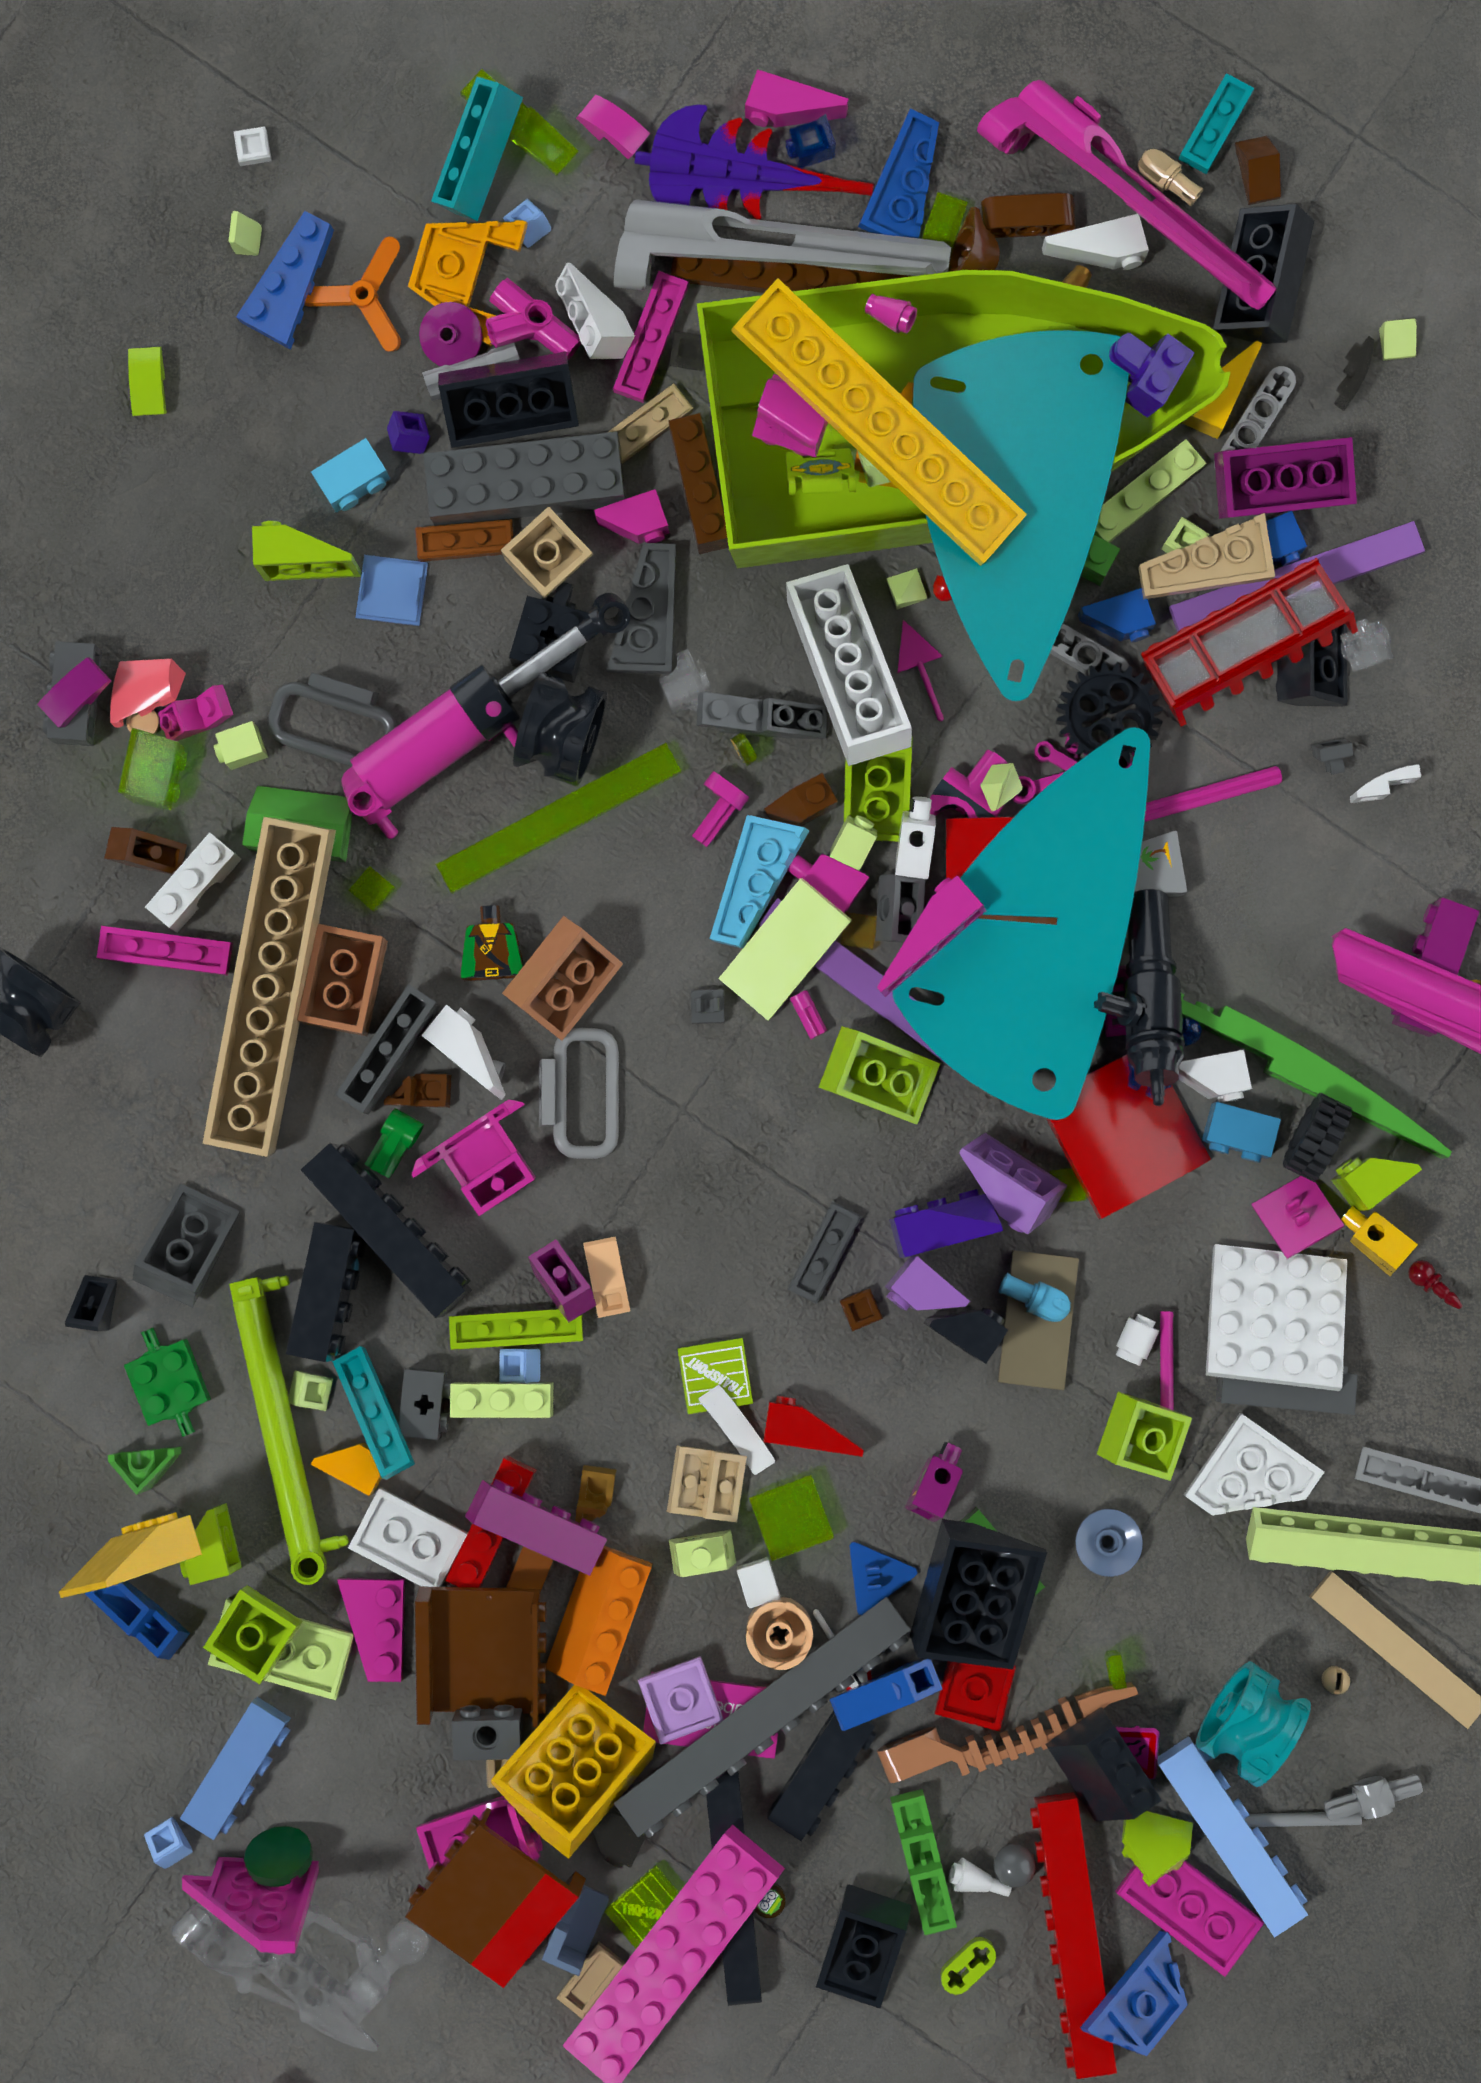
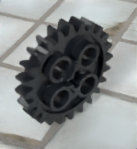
M1103 662L1100 672H1097L1090 665L1087 677L1080 671L1077 672L1076 680L1078 684L1070 680L1067 682L1066 687L1071 693L1061 692L1059 698L1065 703L1057 704L1056 711L1064 715L1058 717L1055 723L1065 726L1058 735L1059 737L1069 736L1070 739L1067 741L1065 748L1068 749L1076 746L1075 758L1080 757L1083 753L1088 755L1104 744L1096 742L1092 738L1091 732L1101 730L1106 733L1109 741L1126 730L1122 725V721L1125 719L1136 721L1138 728L1144 730L1151 740L1158 738L1159 733L1152 728L1161 727L1163 721L1154 716L1161 714L1163 707L1153 706L1160 696L1159 694L1149 695L1153 683L1143 686L1141 684L1144 676L1143 673L1133 678L1131 676V666L1127 668L1125 673L1120 672L1119 663L1115 664L1112 671H1108L1106 663ZM1113 689L1122 690L1126 694V700L1115 701L1111 697L1110 691ZM1084 700L1091 701L1096 706V711L1092 713L1084 712L1080 708L1079 703ZM1129 705H1136L1134 710L1121 711ZM1105 710L1109 714L1117 713L1113 721L1109 717L1100 719ZM1100 719L1099 721L1093 723L1091 726H1082L1083 722H1091ZM1123 745L1120 759L1125 766H1129L1131 762L1130 755L1134 757L1136 747Z

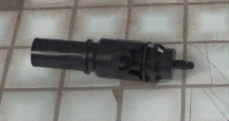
M1144 889L1134 892L1128 924L1129 962L1126 964V974L1129 978L1124 982V997L1099 992L1098 1000L1094 1002V1008L1100 1012L1117 1016L1118 1022L1126 1026L1127 1060L1134 1068L1135 1081L1140 1085L1151 1087L1153 1104L1161 1106L1164 1103V1086L1171 1085L1179 1080V1065L1184 1059L1183 1048L1185 1040L1183 1039L1180 980L1174 975L1177 964L1172 959L1168 896L1160 890Z

